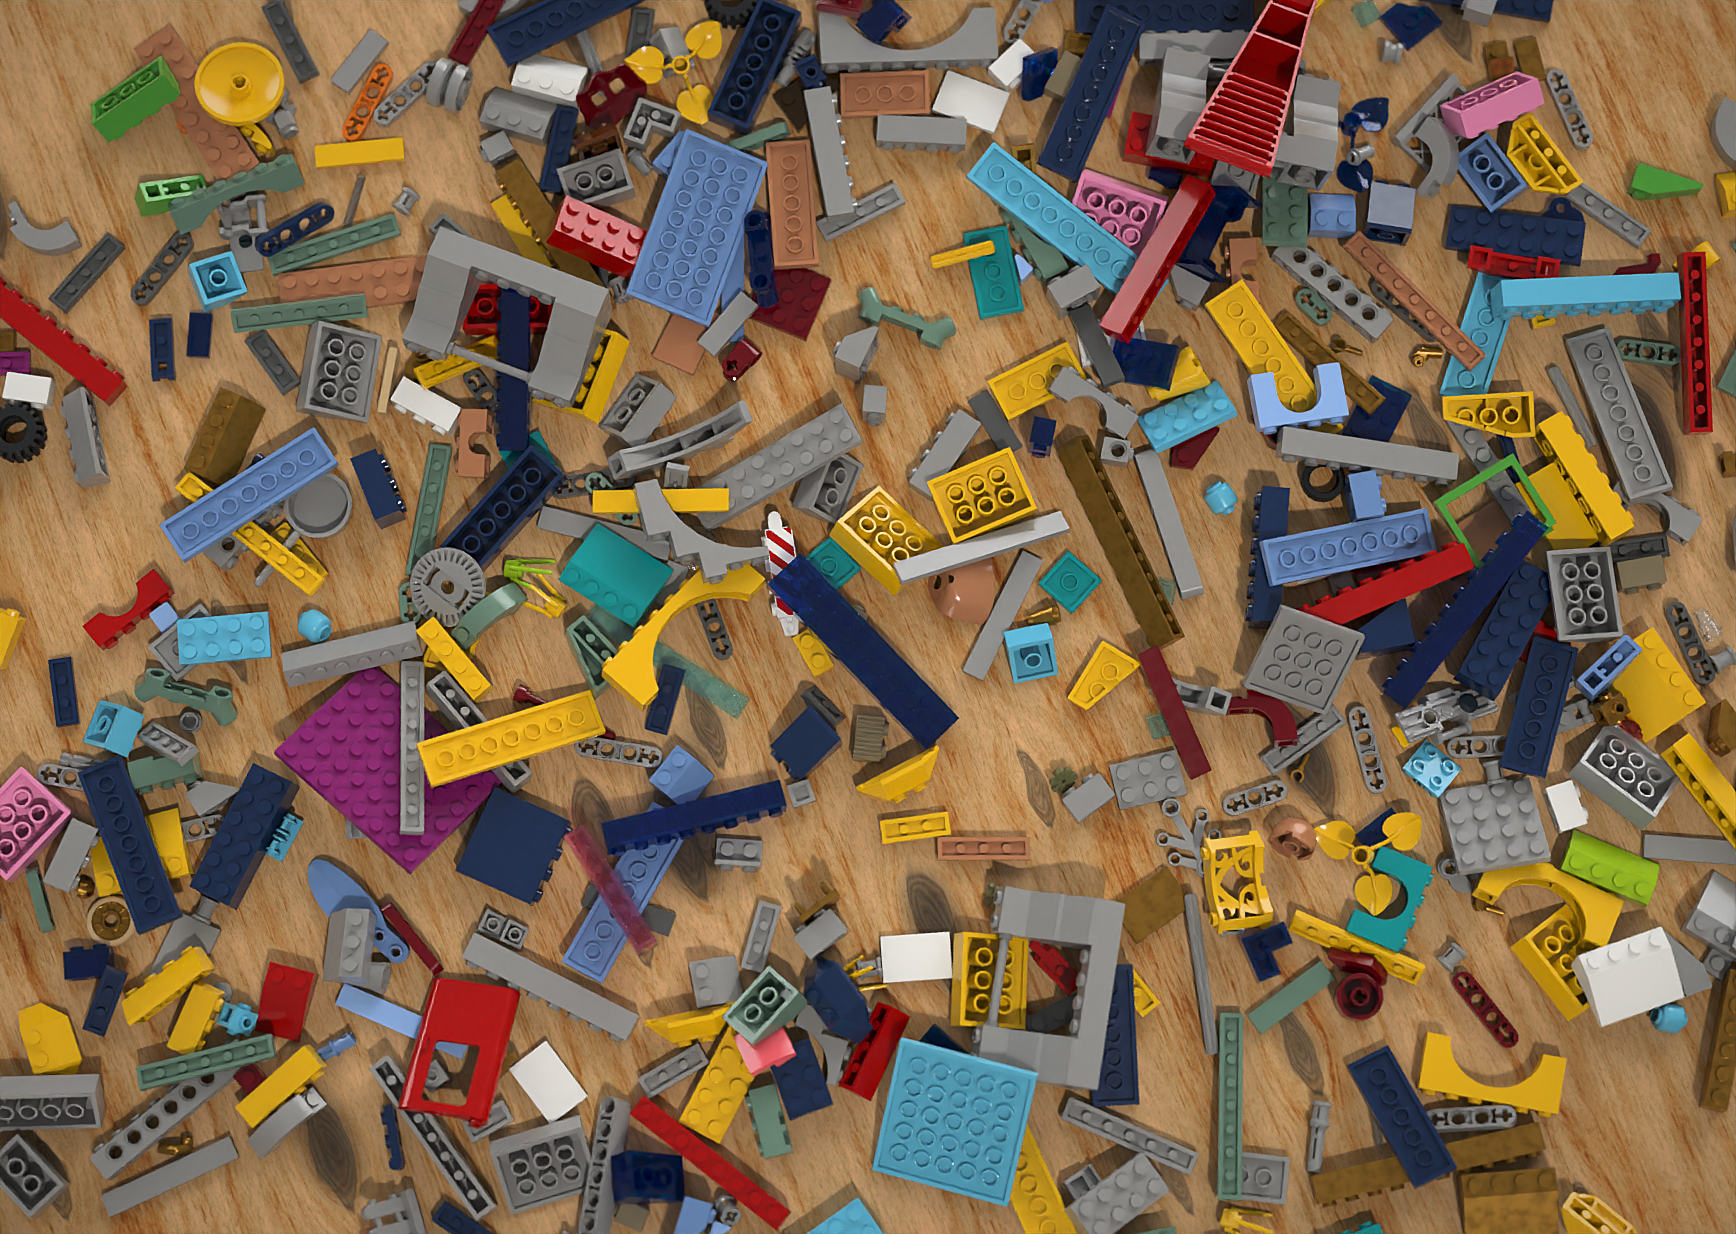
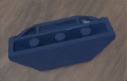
M822 956L817 957L806 970L803 994L830 1032L859 1044L873 1030L872 1024L869 1022L866 1001L838 962L825 959Z

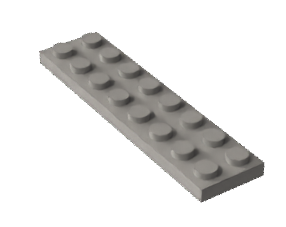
M1609 327L1566 339L1565 345L1628 502L1672 490V482Z
M843 403L839 404L695 488H729V512L697 513L705 531L709 533L864 443Z

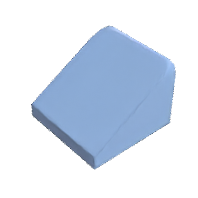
M1016 254L1014 263L1020 285L1022 286L1032 276L1033 267L1019 254Z
M168 602L163 603L149 614L163 634L175 625L177 620H181Z
M715 1221L709 1234H725L732 1227Z

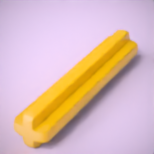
M991 240L931 256L930 262L933 268H940L992 254L995 252V245Z

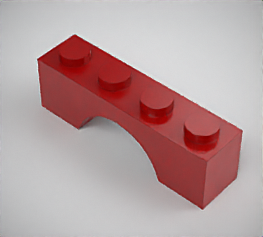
M152 569L136 582L138 596L135 605L130 611L120 616H108L99 612L82 626L103 651L113 648L119 642L118 639L121 636L133 632L136 629L137 623L142 619L143 621L149 619V614L163 603L170 602L172 599L171 596L175 594L174 591L155 569Z

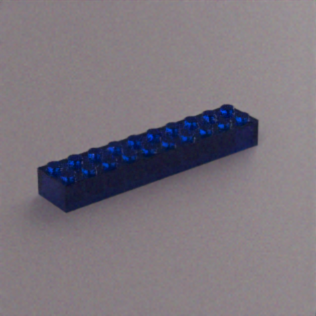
M1527 510L1524 514L1519 512L1509 524L1512 529L1509 532L1504 531L1495 542L1498 545L1494 551L1491 548L1481 559L1484 563L1480 569L1475 567L1466 578L1470 581L1467 586L1461 585L1452 596L1455 599L1452 605L1447 603L1438 614L1441 617L1437 623L1433 621L1424 631L1427 635L1423 641L1418 639L1409 650L1413 653L1410 658L1404 657L1395 669L1399 672L1395 677L1390 675L1381 687L1384 688L1382 694L1402 710L1406 709L1549 528Z
M801 553L767 584L766 587L923 751H926L959 719Z

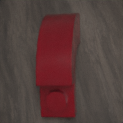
M1247 690V699H1243L1240 696L1231 697L1225 716L1258 715L1264 718L1271 726L1274 747L1297 746L1298 737L1294 717L1281 700L1255 690Z

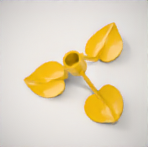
M708 21L693 27L685 37L688 49L693 52L686 56L675 57L672 63L668 65H663L664 56L662 52L652 46L642 47L625 59V64L641 79L645 80L647 84L659 82L662 79V70L672 68L676 75L683 76L688 91H683L679 94L677 109L684 118L702 125L708 121L707 112L713 97L710 90L704 85H697L692 89L687 76L690 70L689 59L698 54L701 59L708 60L719 54L722 47V36L718 21Z
M1402 812L1390 816L1382 826L1383 833L1389 838L1371 847L1358 846L1355 848L1352 845L1355 841V831L1345 821H1332L1314 828L1319 846L1329 857L1338 860L1345 859L1351 849L1353 861L1356 864L1363 865V868L1370 873V876H1362L1357 881L1354 891L1359 903L1373 916H1377L1385 910L1393 895V884L1390 878L1385 874L1375 876L1374 871L1368 865L1374 858L1373 851L1389 842H1392V845L1398 850L1406 851L1415 847L1421 836L1422 818L1410 812Z

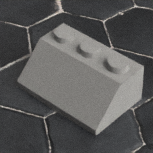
M495 87L485 102L479 122L484 130L494 133L504 130L508 137L546 147L557 105Z
M620 148L557 169L565 196L568 195L594 208L602 209L636 197Z
M873 326L847 335L843 338L842 342H837L833 350L836 374L861 384L879 347L878 327Z
M636 373L598 427L626 447L632 448L644 445L654 429L659 426L666 412L671 409L677 397L662 383Z
M843 454L802 479L792 507L810 517L835 525L846 512L864 465Z
M72 818L43 882L68 893L70 889L75 890L80 881V877L77 874L80 868H86L90 859L87 853L90 847H96L100 835L97 834L98 829Z
M346 908L331 913L323 982L369 983L377 918L370 909Z

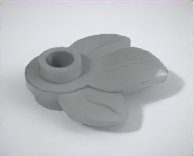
M1453 852L1450 857L1443 858L1437 867L1439 875L1443 879L1449 880L1452 889L1460 893H1471L1472 886L1470 880L1479 877L1481 874L1474 873L1459 876ZM1446 865L1452 866L1453 871L1451 873L1445 871Z

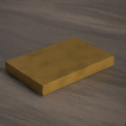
M1168 867L1116 901L1125 903L1122 924L1136 944L1186 911L1184 899L1186 893Z

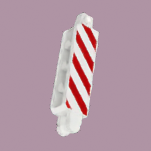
M773 511L767 518L769 520V529L765 530V537H761L762 546H768L770 554L769 558L765 560L766 572H771L772 580L768 581L769 593L774 594L775 603H771L772 614L778 617V622H781L785 637L799 634V619L803 617L805 612L793 533L790 528L782 527L780 514Z

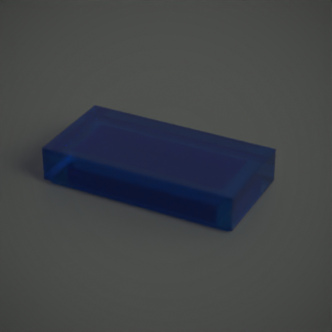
M190 312L186 352L188 358H210L213 327L212 313Z

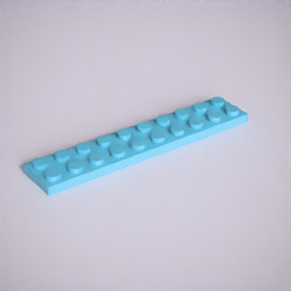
M993 142L966 176V179L1043 240L1059 250L1061 254L1075 265L1082 267L1087 264L1099 284L1113 295L1118 294L1125 277L1129 275L1134 267L1135 260L1139 256ZM1166 279V281L1164 282V284H1163V286L1161 287L1159 293L1162 291V289H1163V288L1166 286V284L1169 282L1168 279Z

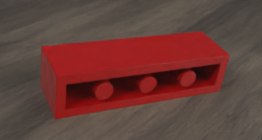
M877 1001L869 1018L873 1030L861 1043L857 1044L838 1086L871 1101L910 1016L892 1006Z

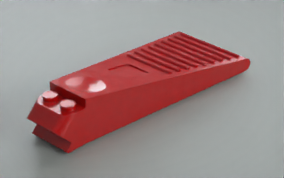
M1269 0L1187 136L1183 147L1259 176L1270 178L1308 28L1318 0Z

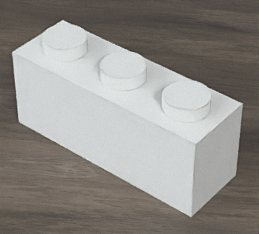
M402 378L390 399L394 405L393 408L401 414L405 415L407 412L413 415V420L422 425L428 423L433 426V431L442 436L445 433L452 436L458 426L457 418L461 414L462 408L428 389L423 390L422 386L408 378Z

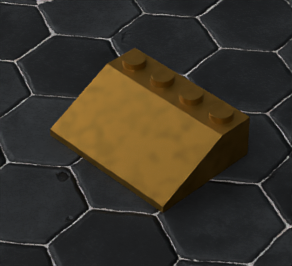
M1555 1167L1457 1176L1464 1234H1559L1558 1187Z

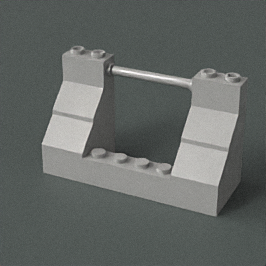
M1178 46L1166 48L1162 60L1145 155L1187 164L1190 163L1195 152L1183 146L1187 136L1206 107L1207 77L1210 78L1212 75L1223 78L1227 72L1226 69L1213 67V64H1210L1211 56L1205 55L1202 51H1184L1183 48ZM1308 73L1297 75L1291 94L1285 132L1282 131L1273 167H1278L1276 182L1320 191L1334 171L1339 142L1337 107L1342 83H1338L1332 78H1314L1313 75Z
M440 226L427 254L413 314L402 336L404 346H406L405 348L414 353L420 351L435 361H439V359L446 361L448 355L455 354L526 381L529 393L534 398L544 400L545 398L560 408H565V406L572 408L613 314L610 292L605 287ZM491 280L496 282L501 288L509 289L510 287L525 297H530L531 295L538 298L544 304H554L534 372L530 371L528 373L456 345L457 335L482 281Z
M1009 886L998 887L994 894L993 902L996 906L995 913L990 918V927H992L991 933L999 934L1000 944L989 1015L985 1025H977L976 1029L973 1030L972 1042L974 1047L970 1055L1038 1073L1037 1084L1070 1090H1097L1125 903L1093 897L1029 891ZM1012 937L1082 950L1080 954L1081 972L1078 973L1076 979L1078 992L1073 1000L1074 1018L1069 1025L1071 1037L998 1027L997 1017L1009 940H1012Z

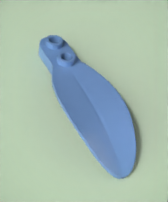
M315 859L310 863L308 867L309 886L317 903L329 918L331 913L346 908L370 909L377 916L373 945L393 963H401L409 957V944L386 924L384 915L376 902L353 878L326 860ZM378 932L383 934V940L378 939ZM394 948L400 950L399 956L394 954Z

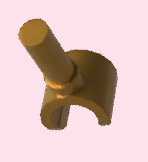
M1340 338L1331 341L1337 345V347L1331 348L1334 353L1345 351L1359 356L1363 353L1362 350L1348 346L1344 339Z
M1305 754L1297 770L1291 772V779L1295 772H1299L1302 777L1298 783L1304 780L1303 772L1311 754Z
M1473 898V909L1475 911H1487L1504 916L1505 911L1486 906L1485 901Z

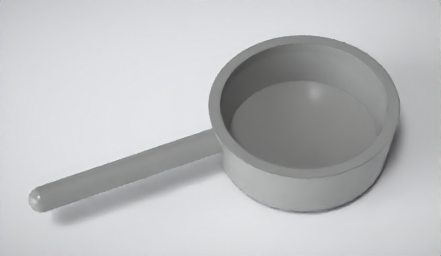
M326 473L285 499V515L294 530L283 543V546L290 550L302 534L317 540L330 539L340 534L347 527L352 517L353 504L348 487L339 477ZM267 564L255 579V586H262L275 569Z

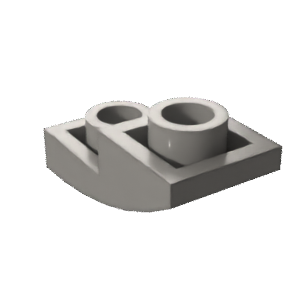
M488 909L485 910L476 929L519 950L529 932V928Z

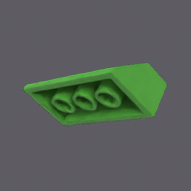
M162 56L158 57L90 104L92 125L108 143L114 139L121 138L125 131L131 127L139 126L147 116L155 115L162 106L172 103L180 95L179 84Z

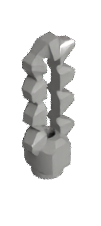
M286 88L281 100L284 110H279L276 113L274 111L265 118L269 124L276 126L282 139L293 138L299 133L294 119L297 109L294 104L287 103L290 94Z

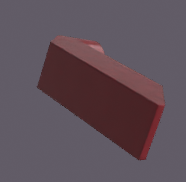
M1660 253L1647 255V263L1618 267L1613 275L1654 274L1662 263Z
M1333 947L1330 948L1328 959L1340 971L1352 974H1367L1375 979L1380 986H1384L1387 983V971L1374 956Z

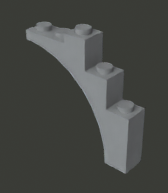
M739 401L716 416L682 432L651 443L619 450L609 457L607 462L614 480L656 473L665 467L668 462L675 463L690 460L701 451L722 448L734 439L733 435L753 422L746 402Z
M657 479L634 484L633 492L646 541L660 542L668 536L675 562L689 563L697 557L703 583L710 582L711 585L721 583L728 574V568L730 571L742 569L743 565L752 564V566L764 564L765 560L768 559L770 555L768 546L754 548L731 547L713 542L693 531L672 511L662 494Z

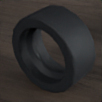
M1326 465L1306 466L1301 475V486L1308 498L1316 502H1328L1340 494L1345 483L1343 468L1340 467L1338 470H1332L1336 477V485L1331 491L1321 493L1313 489L1309 480L1312 471L1319 467H1326Z

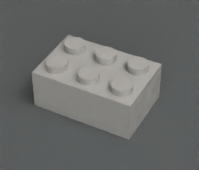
M17 1134L0 1150V1187L29 1218H37L71 1186L24 1135Z

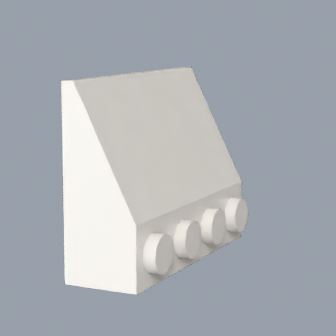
M1662 927L1579 955L1571 964L1600 1028L1684 998L1673 952Z

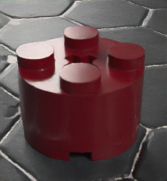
M1356 973L1346 977L1337 985L1334 992V1004L1341 1017L1353 1022H1361L1373 1017L1380 1010L1384 999L1380 984L1371 976L1363 973ZM1357 992H1359V996L1364 997L1360 1004L1353 998Z

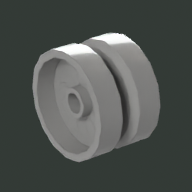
M440 58L433 69L428 83L426 103L437 108L444 104L446 111L458 114L468 97L473 79V69L463 64H459L455 68L453 61Z

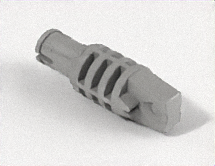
M804 30L793 43V47L790 48V52L786 55L787 57L783 59V67L774 80L779 86L786 88L795 74L794 63L811 54L817 39L811 31Z

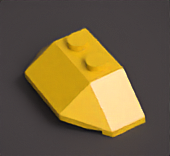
M1531 112L1512 123L1506 157L1531 191L1566 195L1584 183Z
M938 745L857 786V793L886 803L894 801L895 804H898L907 799L906 794L912 791L919 793L928 787L926 784L931 780L939 754Z
M735 1002L645 1020L644 1023L646 1027L673 1045L678 1044V1048L691 1046V1041L700 1039L701 1043L715 1041L714 1036H719L726 1026L727 1022L722 1016Z
M42 1003L19 1010L20 1033L34 1076L76 1075L81 1065L82 1057L69 1017Z
M1572 1192L1561 1208L1568 1234H1637L1635 1228L1597 1196Z

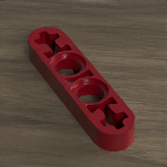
M388 900L380 909L436 977L444 970V967L395 906Z
M1468 972L1456 974L1452 979L1454 990L1495 1041L1503 1048L1515 1046L1519 1040L1517 1031L1474 977ZM1458 978H1467L1469 980L1466 983L1470 989L1475 987L1477 990L1471 992L1466 997L1464 993L1468 992V990L1464 986H1458L1460 982ZM1475 994H1479L1484 998L1482 1007H1475L1472 1004V997ZM1489 1013H1496L1498 1015L1499 1022L1497 1025L1491 1026L1487 1023L1486 1017ZM1504 1023L1506 1027L1502 1029L1506 1034L1512 1033V1043H1504L1502 1041L1504 1038L1502 1032L1498 1031L1496 1034L1494 1030L1501 1027Z

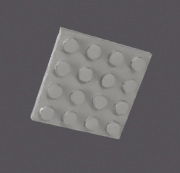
M1281 604L1242 684L1246 688L1326 715L1365 636L1363 633Z
M1529 777L1507 780V783L1491 786L1482 784L1444 790L1438 797L1459 876L1550 862L1551 855Z

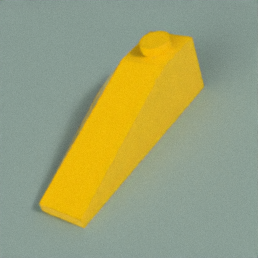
M1533 391L1442 397L1443 420L1510 438L1536 437Z

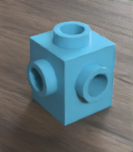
M225 1002L216 1023L228 1028L226 1033L236 1037H240V1034L250 1037L259 1015L250 1012L252 1007L239 1002L238 1006Z

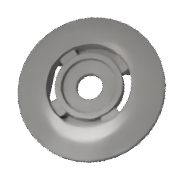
M444 547L432 550L419 559L411 574L410 592L416 608L427 620L434 616L441 626L453 627L457 626L461 622L460 619L485 598L486 582L480 566L470 555L459 549ZM438 567L440 571L433 576L431 584H429L431 574ZM445 580H449L454 584V591L451 594L445 593L442 589V584ZM469 591L468 596L463 602V604L460 607H458L457 603L460 602L466 595V592Z

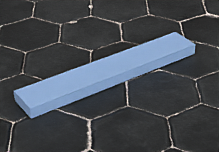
M344 983L335 1005L413 1039L417 1037L422 1016ZM438 1042L435 1048L463 1059L468 1045Z

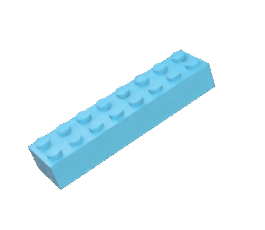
M1679 273L1501 280L1490 291L1492 317H1500V320L1513 319V316H1522V319H1533L1536 315H1544V318H1555L1559 314H1566V317H1577L1583 313H1588V316H1599L1606 312H1610V315H1621L1623 312L1629 311L1637 315L1654 310V313L1660 314L1667 312L1669 308L1673 307L1681 299Z

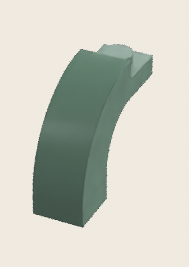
M514 582L507 584L485 597L469 610L450 634L464 650L469 649L492 625L506 616L515 614L528 598Z

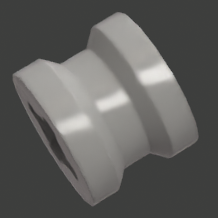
M1385 40L1381 62L1391 61L1399 65L1403 43L1391 44L1390 41Z

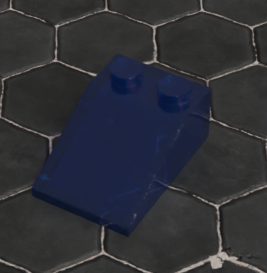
M627 1150L610 1156L614 1203L658 1204L684 1202L685 1184L682 1156Z

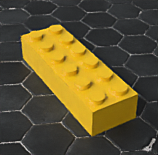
M1560 411L1539 423L1535 428L1536 437L1532 438L1548 463H1555L1598 536V542H1603L1602 546L1607 547L1611 543L1625 537L1633 529L1634 519L1630 512L1625 511L1622 507V500L1618 493L1611 490L1606 474L1599 471L1594 455L1588 453L1585 449V442L1582 436L1576 434L1573 430V423L1569 416L1564 415Z

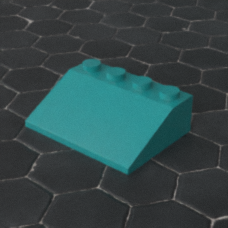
M597 523L570 559L558 580L630 626L638 628L674 570Z

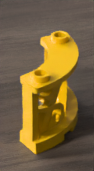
M1257 830L1249 831L1248 835L1213 840L1204 838V847H1201L1200 855L1203 861L1206 895L1210 909L1209 921L1211 926H1215L1217 934H1222L1223 931L1261 926L1262 929L1271 928L1274 911L1270 904L1266 885L1261 886L1260 873H1264L1265 846ZM1247 846L1246 848L1236 852L1235 847ZM1228 848H1229V850H1230V857H1229V858H1228V856H1227L1226 853L1220 852V854H1221V859H1220L1219 861H1217V860L1215 859V858H1216V851H1215V850L1228 849ZM1239 860L1240 865H1243L1245 861L1247 862L1248 868L1245 871L1240 868ZM1232 866L1237 874L1249 878V884L1239 891L1237 900L1231 897L1220 885L1224 875ZM1246 892H1250L1252 895V900L1250 901L1248 900V898H1245L1244 903V896ZM1226 908L1229 911V916L1234 915L1235 908L1238 909L1239 918L1225 920L1223 909ZM1245 912L1256 914L1257 916L1245 917Z

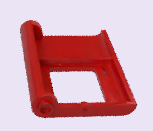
M433 978L397 1109L464 1119L473 1128L486 1126L490 1117L521 993L506 987ZM438 1042L480 1048L467 1101L463 1106L422 1099L434 1050Z

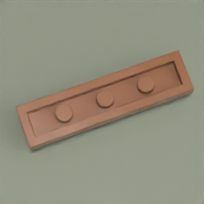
M938 837V861H1030V837Z

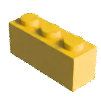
M203 981L194 983L166 1047L183 1055L203 1051L207 1044L204 1041L206 1035L211 1033L216 1021L213 1019L216 1012L219 1013L225 1003L223 999L225 992Z

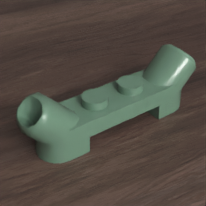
M873 287L862 290L858 295L862 306L858 318L870 325L879 328L882 320L920 334V344L936 350H941L944 340L956 334L955 324L952 318L948 316L933 323H928L917 314L910 316L903 313V310L899 307L891 306L890 308L884 306L877 290Z
M147 669L145 680L136 684L134 689L137 699L144 703L159 696L173 703H182L196 710L202 709L211 712L219 726L225 727L236 720L238 715L231 704L233 693L230 690L215 685L208 692L171 680L172 672L164 669Z

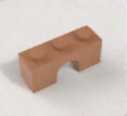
M1256 238L1229 239L1227 246H1224V259H1228L1229 268H1225V280L1230 282L1231 287L1243 279L1260 304L1259 281H1248L1240 273L1243 267L1256 265Z
M461 409V414L457 418V425L460 428V437L456 439V448L459 450L458 459L455 461L457 476L462 478L490 479L491 456L478 454L475 451L474 443L478 436L492 434L493 412L488 409Z

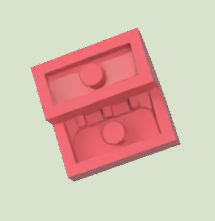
M784 1026L754 1046L740 1033L733 1037L750 1074L754 1077L774 1064L779 1067L797 1055Z

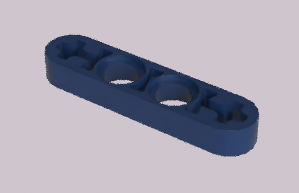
M325 202L314 204L259 236L255 241V249L264 257L275 255L330 223L334 218V209ZM322 209H325V210H326V211L324 212V214H325L324 217L320 216V215L322 214V212H321ZM303 219H308L309 225L305 229H300V222ZM284 230H290L289 238L281 240V233ZM265 242H268V243H269L267 250L264 249V247H265L264 243H265Z

